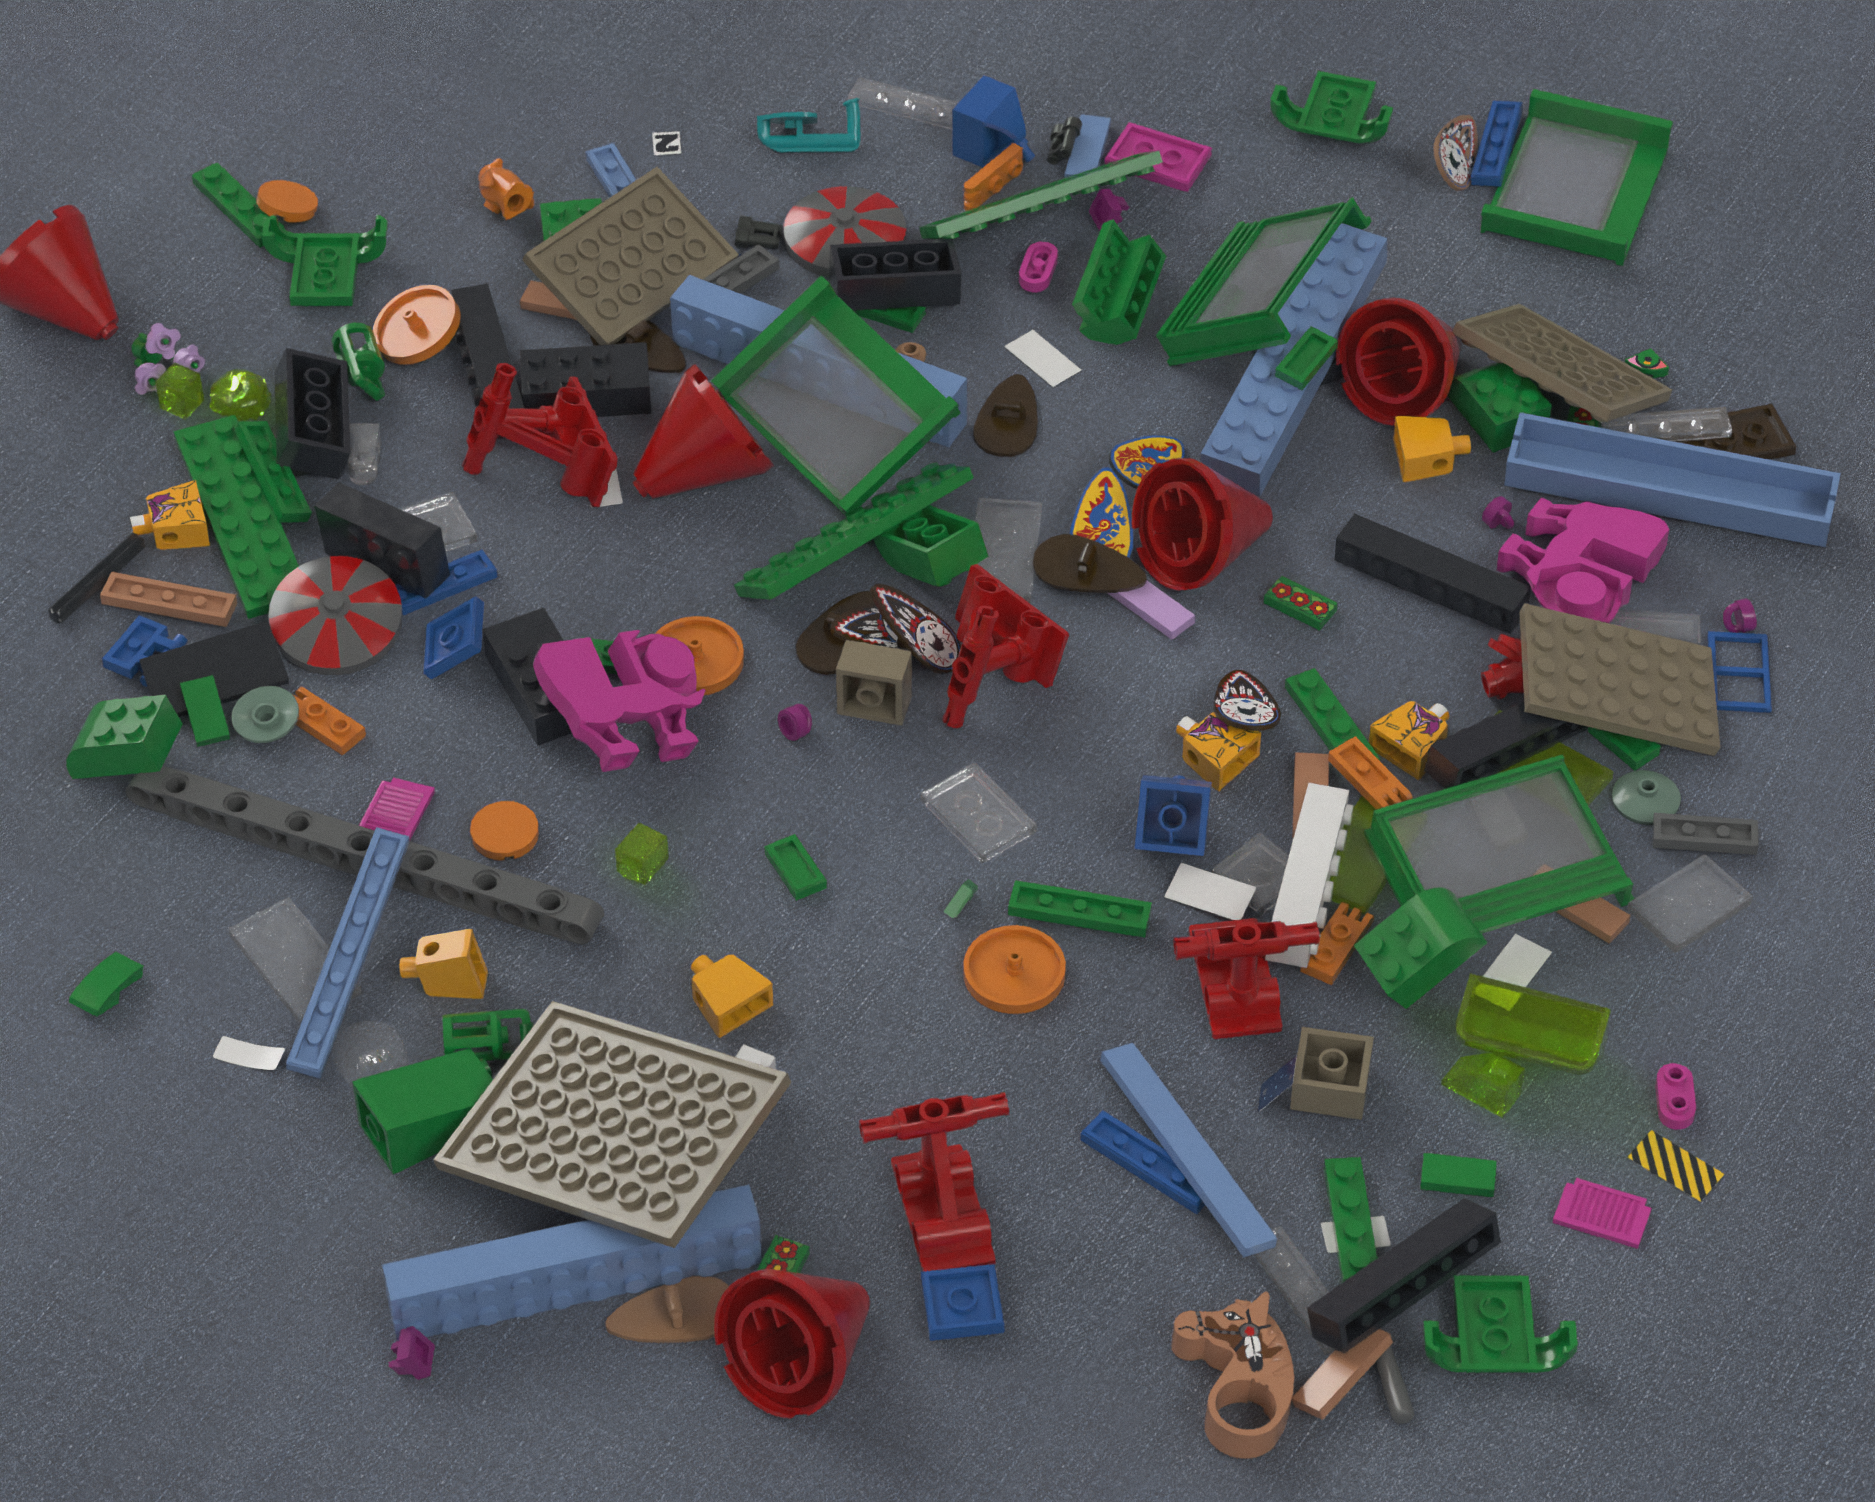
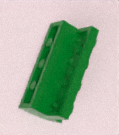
M1114 219L1103 223L1072 303L1076 313L1083 319L1079 331L1088 339L1113 345L1136 339L1166 259L1165 253L1150 234L1129 241Z

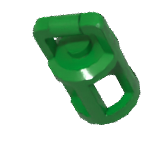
M357 322L340 327L334 333L331 341L337 359L347 361L348 384L360 387L376 401L381 400L385 396L380 381L385 371V363L381 357L374 331L370 326ZM359 332L364 334L366 344L355 350L350 334Z
M526 1009L444 1014L442 1017L445 1055L454 1053L455 1049L488 1047V1050L492 1051L474 1052L479 1060L482 1058L485 1061L509 1059L515 1050L503 1051V1044L509 1043L508 1026H502L501 1019L521 1018L522 1022L519 1023L520 1041L522 1042L534 1026V1023L531 1022L530 1012ZM490 1021L486 1022L487 1026L454 1028L453 1023Z

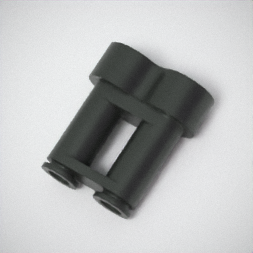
M1068 117L1065 119L1064 124L1053 126L1050 136L1052 143L1047 157L1049 164L1056 165L1060 160L1071 156L1075 139L1080 135L1082 121L1079 118Z
M740 215L735 246L747 248L748 245L757 246L759 244L765 248L775 249L776 247L778 249L782 224L779 226V224L755 221L752 220L753 217ZM755 233H768V234H770V235H772V236L762 235V234H755Z

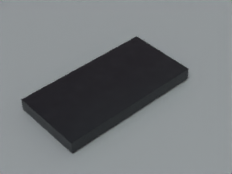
M268 621L139 659V665L150 695H166L178 717L188 715L180 688V683L213 675L221 704L240 699L247 692L259 687H279L289 684V677Z

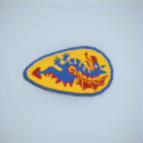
M1152 435L1127 440L1115 445L1109 453V464L1120 480L1130 487L1137 489L1144 475L1157 463H1164L1173 458H1184V445L1180 440L1168 436Z
M1105 467L1100 469L1091 478L1084 489L1071 524L1070 534L1094 540L1131 558L1133 551V529L1127 493L1120 478L1114 473L1113 469Z

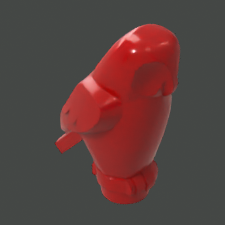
M1500 634L1498 640L1491 638L1487 645L1506 657L1500 663L1488 665V671L1481 672L1482 685L1488 698L1496 696L1497 699H1503L1508 693H1524L1521 640L1504 634Z

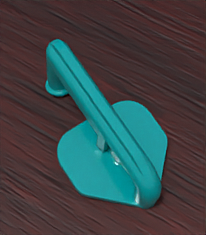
M853 98L842 104L846 107L847 134H803V125L818 123L817 113L780 112L757 116L758 138L762 144L780 153L855 151L861 143V115L858 103L860 99ZM770 123L783 124L786 129L797 128V135H770Z

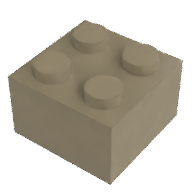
M846 640L836 667L837 714L902 726L912 698V651Z
M1302 1027L1294 1082L1292 1084L1290 1110L1362 1120L1374 1037Z

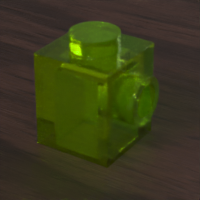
M174 362L155 381L160 409L186 420L205 401L200 373Z
M639 822L615 848L617 872L629 880H635L646 885L669 859L667 836Z

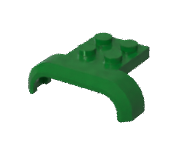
M1323 71L1317 72L1304 108L1298 107L1291 102L1286 86L1276 85L1270 100L1273 116L1284 127L1296 132L1358 144H1369L1380 140L1385 135L1393 115V107L1383 105L1378 117L1372 120H1365L1376 90L1375 81Z
M271 215L265 219L262 229V242L265 249L273 257L281 261L294 263L289 296L290 305L353 306L358 263L373 261L384 252L387 241L388 221L381 215H377L375 227L365 233H292L280 226L276 215Z
M1455 1275L1453 1291L1457 1338L1443 1334L1439 1330L1438 1321H1424L1423 1323L1426 1356L1434 1364L1452 1372H1548L1561 1367L1575 1355L1578 1347L1576 1321H1561L1559 1328L1554 1333L1545 1337L1535 1338L1529 1276Z

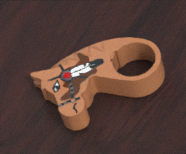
M1268 1292L1262 1293L1253 1302L1236 1299L1235 1304H1231L1221 1311H1185L1177 1316L1174 1322L1171 1342L1172 1352L1177 1357L1187 1361L1203 1359L1209 1366L1223 1371L1209 1393L1204 1428L1207 1438L1216 1449L1236 1458H1255L1269 1452L1284 1432L1290 1413L1294 1387L1293 1363L1281 1329L1268 1314ZM1250 1401L1264 1408V1412L1269 1417L1270 1422L1257 1429H1240L1225 1422L1219 1415L1218 1410L1232 1403H1248Z

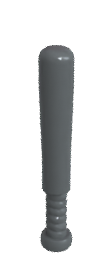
M1390 1345L1378 1358L1376 1366L1392 1419L1398 1424H1406L1413 1419L1414 1409Z

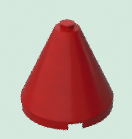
M65 205L53 210L52 213L57 217L56 219L46 224L39 219L1 254L0 304L95 340L103 338L107 340L119 328L117 326L119 318L86 218L75 205Z
M1383 298L1373 301L1356 310L1346 321L1340 333L1338 348L1336 349L1337 365L1341 364L1346 381L1341 384L1352 403L1363 414L1379 423L1395 426L1396 416L1428 417L1442 405L1450 391L1462 347V340L1453 334L1454 328L1415 302L1402 298Z
M696 364L684 372L633 473L636 480L632 483L644 498L648 494L652 499L762 475L774 467L770 458L762 452L763 449L721 394L707 381L709 379Z
M1173 458L1164 463L1154 465L1142 478L1132 507V529L1139 528L1142 547L1136 548L1141 562L1156 581L1174 590L1197 589L1209 584L1271 527L1273 521L1271 507L1266 501L1205 464L1191 458Z
M775 1269L753 1271L732 1283L721 1296L716 1308L714 1318L716 1345L723 1343L729 1361L723 1367L732 1383L742 1395L761 1410L774 1416L790 1419L795 1415H811L829 1404L839 1392L870 1308V1299L866 1290L860 1284L852 1281Z

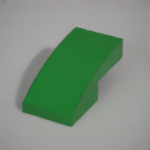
M114 952L99 963L81 981L70 995L69 1003L98 1017L119 1003L120 991L142 978L144 965L118 952Z

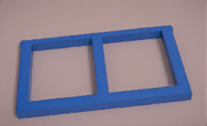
M1708 631L1707 644L1712 650L1717 710L1770 713L1772 711L1767 634ZM1715 641L1761 643L1762 668L1716 666ZM1717 675L1763 678L1764 703L1718 701Z

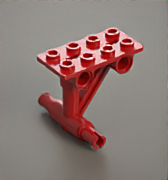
M499 363L496 367L492 383L485 387L479 406L475 409L473 423L467 437L469 448L462 463L463 470L473 475L480 474L486 455L493 451L500 435L565 465L566 468L560 482L563 491L572 496L588 497L592 507H599L603 496L608 491V483L612 472L616 470L617 455L613 452L607 440L606 432L602 429L596 412L592 409L586 391L582 388L578 378L570 377L567 386L559 389L553 406H541L539 409L509 408L512 400L510 388L517 371H515L514 366L508 363Z
M972 565L955 614V619L960 622L956 635L957 639L962 642L958 658L953 662V674L947 689L949 702L942 718L943 723H947V726L952 728H961L963 726L968 705L976 700L983 675L1003 668L1004 675L1012 681L1025 683L1036 680L1045 688L1051 687L1069 638V633L996 577L980 565Z
M1256 918L1196 924L1189 926V937L1173 938L1176 960L1195 959L1213 1039L1282 1031L1279 985L1276 977L1271 978L1266 955L1284 953L1288 950V947L1318 945L1320 936L1316 921L1286 926L1281 921L1258 923Z
M1005 1092L975 1099L968 1095L946 1099L930 1098L921 1104L895 1108L894 1111H891V1115L859 1120V1130L863 1144L895 1137L896 1140L900 1141L921 1137L920 1152L892 1157L891 1166L922 1272L996 1263L992 1247L990 1221L986 1209H981L977 1198L968 1150H963L959 1144L947 1146V1132L974 1127L978 1120L1003 1115L1008 1116L1009 1106Z

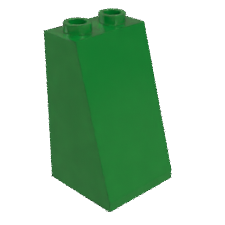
M469 1048L359 1078L352 1082L359 1126L393 1175L439 1153L493 1081L491 1069L485 1059L479 1060L472 1049Z

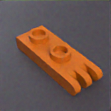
M1012 143L964 183V210L968 211L979 207L992 195L1000 192L1002 187L1009 181L1020 175L1023 170L1022 147Z
M300 687L295 691L296 696H293L299 706V717L296 725L342 756L366 736L364 726L306 688Z
M1356 736L1329 751L1328 761L1375 809L1413 799L1411 792Z
M1342 902L1321 932L1317 955L1311 954L1307 968L1301 967L1300 972L1332 985L1355 951L1354 945L1364 937L1372 925L1374 915L1366 913L1360 922L1358 920L1362 910L1354 907L1349 916H1346L1349 904Z

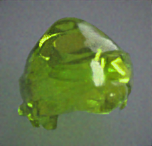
M231 369L212 384L209 407L221 416L236 415L238 421H246L250 418L257 420L269 408L272 394L269 392L267 384L261 376L246 369Z

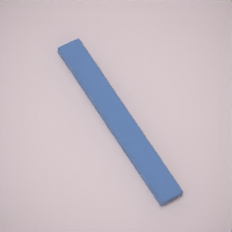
M376 827L287 1059V1070L321 1079L408 848L409 836Z
M1134 1043L1103 1051L1100 1060L1241 1255L1247 1257L1275 1248L1277 1243L1275 1234Z

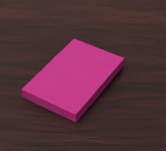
M1129 122L1105 157V164L1137 153L1160 151L1163 162L1153 165L1155 171L1137 177L1188 192L1210 159L1212 148Z

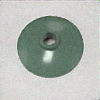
M263 686L247 692L237 701L232 711V723L235 731L243 739L254 743H269L284 737L294 728L299 717V706L295 697L289 691L276 686Z
M1639 770L1627 773L1616 781L1612 790V802L1616 810L1626 819L1639 824L1653 825L1654 813H1677L1680 807L1681 795L1675 783L1668 777L1654 771Z

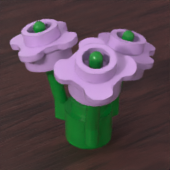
M161 323L152 325L148 335L141 332L132 344V354L136 357L134 365L138 367L135 371V379L138 382L135 386L136 392L143 395L147 391L158 392L165 389L166 383L163 381V375L166 372V368L162 364L155 365L162 357L173 360V367L182 374V380L190 382L193 379V375L197 374L205 364V359L198 354V347L189 345L187 348L180 349L175 354L174 347L176 341L180 339V332L177 329H166Z

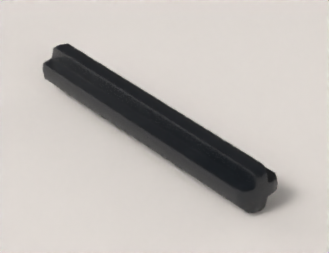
M136 533L130 534L49 607V617L57 623L65 621L107 582L111 572H119L145 548L144 539Z

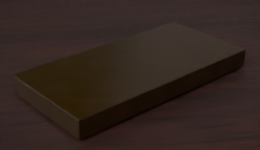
M1772 403L1653 428L1652 437L1768 460L1795 455L1797 448Z

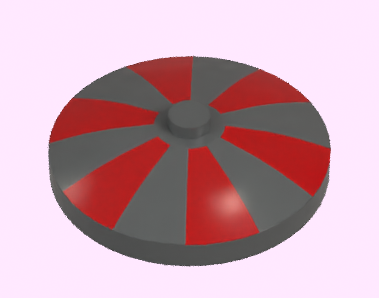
M831 187L811 193L791 208L784 222V243L791 258L804 269L825 277H829L830 245L906 241V221L899 207L886 196L860 187Z
M348 556L323 557L297 567L280 582L269 606L270 629L280 652L296 666L322 675L350 674L375 664L389 652L397 641L403 621L401 598L390 577L377 566Z

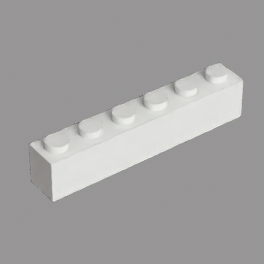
M1308 783L1272 922L1281 921V923L1284 922L1287 926L1316 921L1317 927L1324 929L1327 908H1324L1323 904L1324 902H1331L1334 882L1330 881V877H1337L1341 856L1336 854L1337 850L1344 851L1347 830H1343L1344 824H1351L1354 805L1348 804L1349 790ZM1319 944L1288 947V950L1284 953L1266 955V960L1307 968L1310 955H1317Z

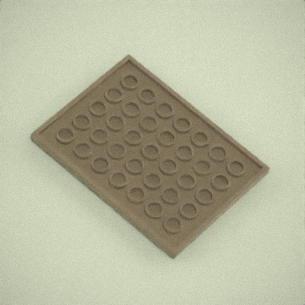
M552 1001L433 1161L438 1170L675 1248L787 1090L791 1080L788 1073Z

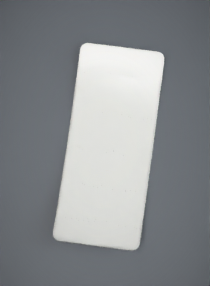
M222 1036L213 1057L244 1067L275 1070L285 1048L255 1045Z

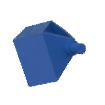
M983 76L952 109V155L983 168L1012 143H1015L1023 148V160L1025 163L1035 157V154L1027 145L1025 124L1015 88Z
M1143 775L1140 785L1135 849L1204 856L1212 782L1189 780L1181 775H1176L1173 778Z

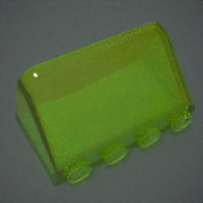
M1470 973L1456 1019L1455 1033L1457 1039L1467 1047L1576 1075H1583L1591 1072L1603 1057L1608 1040L1611 1009Z

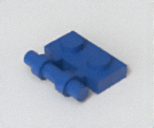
M139 615L102 658L103 667L132 679L139 670L141 671L139 659L149 657L155 651L162 653L185 646L188 640L182 634H177L173 640L168 639L167 626ZM142 675L139 679L140 683L143 686L147 687L144 676Z

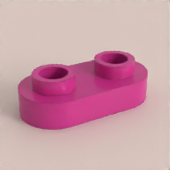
M1036 242L1028 247L1019 270V284L1024 290L1036 293L1048 288L1058 262V250L1053 244Z
M1666 1064L1659 1069L1655 1083L1658 1117L1662 1124L1668 1128L1675 1130L1685 1129L1693 1123L1696 1112L1693 1075L1688 1068L1681 1064Z

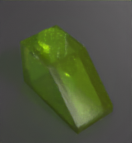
M1496 1052L1463 1056L1457 1060L1441 1080V1085L1503 1118L1521 1096L1525 1068Z

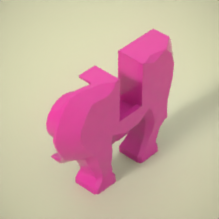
M1541 497L1528 514L1525 535L1535 537L1544 534H1555L1557 536L1552 539L1547 549H1542L1530 541H1524L1519 535L1513 533L1499 550L1496 571L1502 573L1512 571L1522 575L1530 584L1537 600L1544 608L1610 623L1617 615L1620 607L1629 603L1632 580L1644 583L1649 572L1659 563L1667 546L1669 528L1664 520L1640 511L1608 507L1588 501L1576 505L1553 504Z
M640 630L620 632L608 650L623 685L618 687H612L590 637L546 643L540 647L533 662L540 686L551 703L566 719L574 738L588 745L600 758V766L603 772L628 768L640 752L637 744L623 738L618 732L616 723L633 724L645 720L655 733V740L660 747L658 755L661 762L688 757L699 742L696 735L686 729L685 718L687 709L701 704L705 689L696 691L697 677L694 657L690 649L683 642L672 637H665L662 634H649L636 638Z

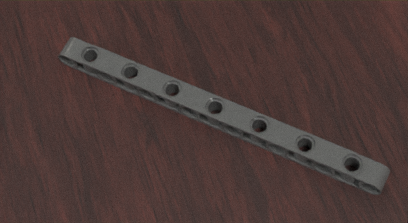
M162 766L160 772L135 774L125 792L133 803L143 808L358 876L375 831L166 766ZM410 841L393 885L395 888L581 945L590 942L605 914L601 905L592 899Z

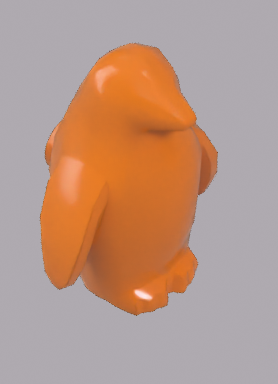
M497 158L491 164L485 165L480 169L478 176L480 193L486 199L483 204L486 208L497 214L502 211V215L506 220H510L526 209L534 208V191L532 187L527 184L524 185L523 181L515 173L503 168V160L501 158Z

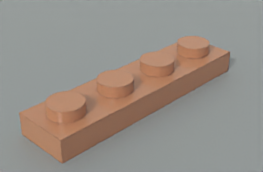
M111 572L100 594L101 603L104 605L227 627L237 606L236 594Z

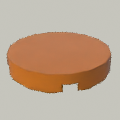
M272 180L263 183L259 187L257 205L268 216H283L284 221L291 223L304 222L314 217L318 207V198L313 191L296 182Z
M499 801L486 805L476 813L471 821L470 836L474 848L484 857L493 860H505V857L513 856L516 859L524 856L534 848L539 838V823L535 813L526 805L514 801Z

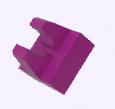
M1100 189L1088 212L1100 231L1103 223L1114 219L1116 223H1121L1123 218L1120 214L1122 210L1127 211L1129 206L1123 197L1115 196L1111 189Z
M414 1326L401 1329L399 1340L391 1345V1350L397 1354L396 1360L390 1361L388 1366L398 1375L412 1374L417 1380L430 1377L435 1344Z

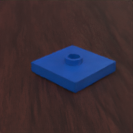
M477 596L427 624L423 674L428 678L433 679L481 652L484 602Z
M995 1264L921 1272V1285L930 1341L1004 1333L1005 1325Z

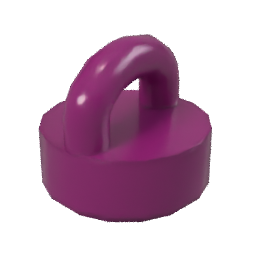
M1503 496L1494 498L1483 511L1482 521L1491 529L1496 528L1500 524L1507 529H1512L1514 527V520L1509 514L1512 509V503Z
M1745 598L1734 601V603L1726 607L1723 613V623L1729 632L1745 633L1755 630L1757 619L1754 607L1749 599ZM1733 612L1737 623L1736 625H1734L1731 621V615Z
M803 704L792 705L781 710L778 714L777 721L780 731L791 741H796L806 736L812 729L811 713Z

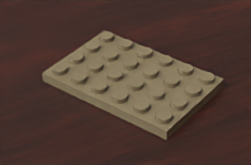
M655 167L525 253L522 261L599 345H612L623 339L641 321L647 322L671 306L670 297L688 275L704 279L738 258L739 254L658 167Z
M1521 304L1458 321L1453 329V334L1461 338L1462 343L1466 346L1479 348L1487 353L1489 359L1507 364L1513 368L1515 374L1533 379L1539 383L1538 386L1541 389L1561 395L1566 403L1575 407H1582L1590 412L1592 418L1601 422H1608L1667 402L1673 391Z
M1524 603L1519 614L1525 712L1712 756L1717 754L1720 749L1711 647Z

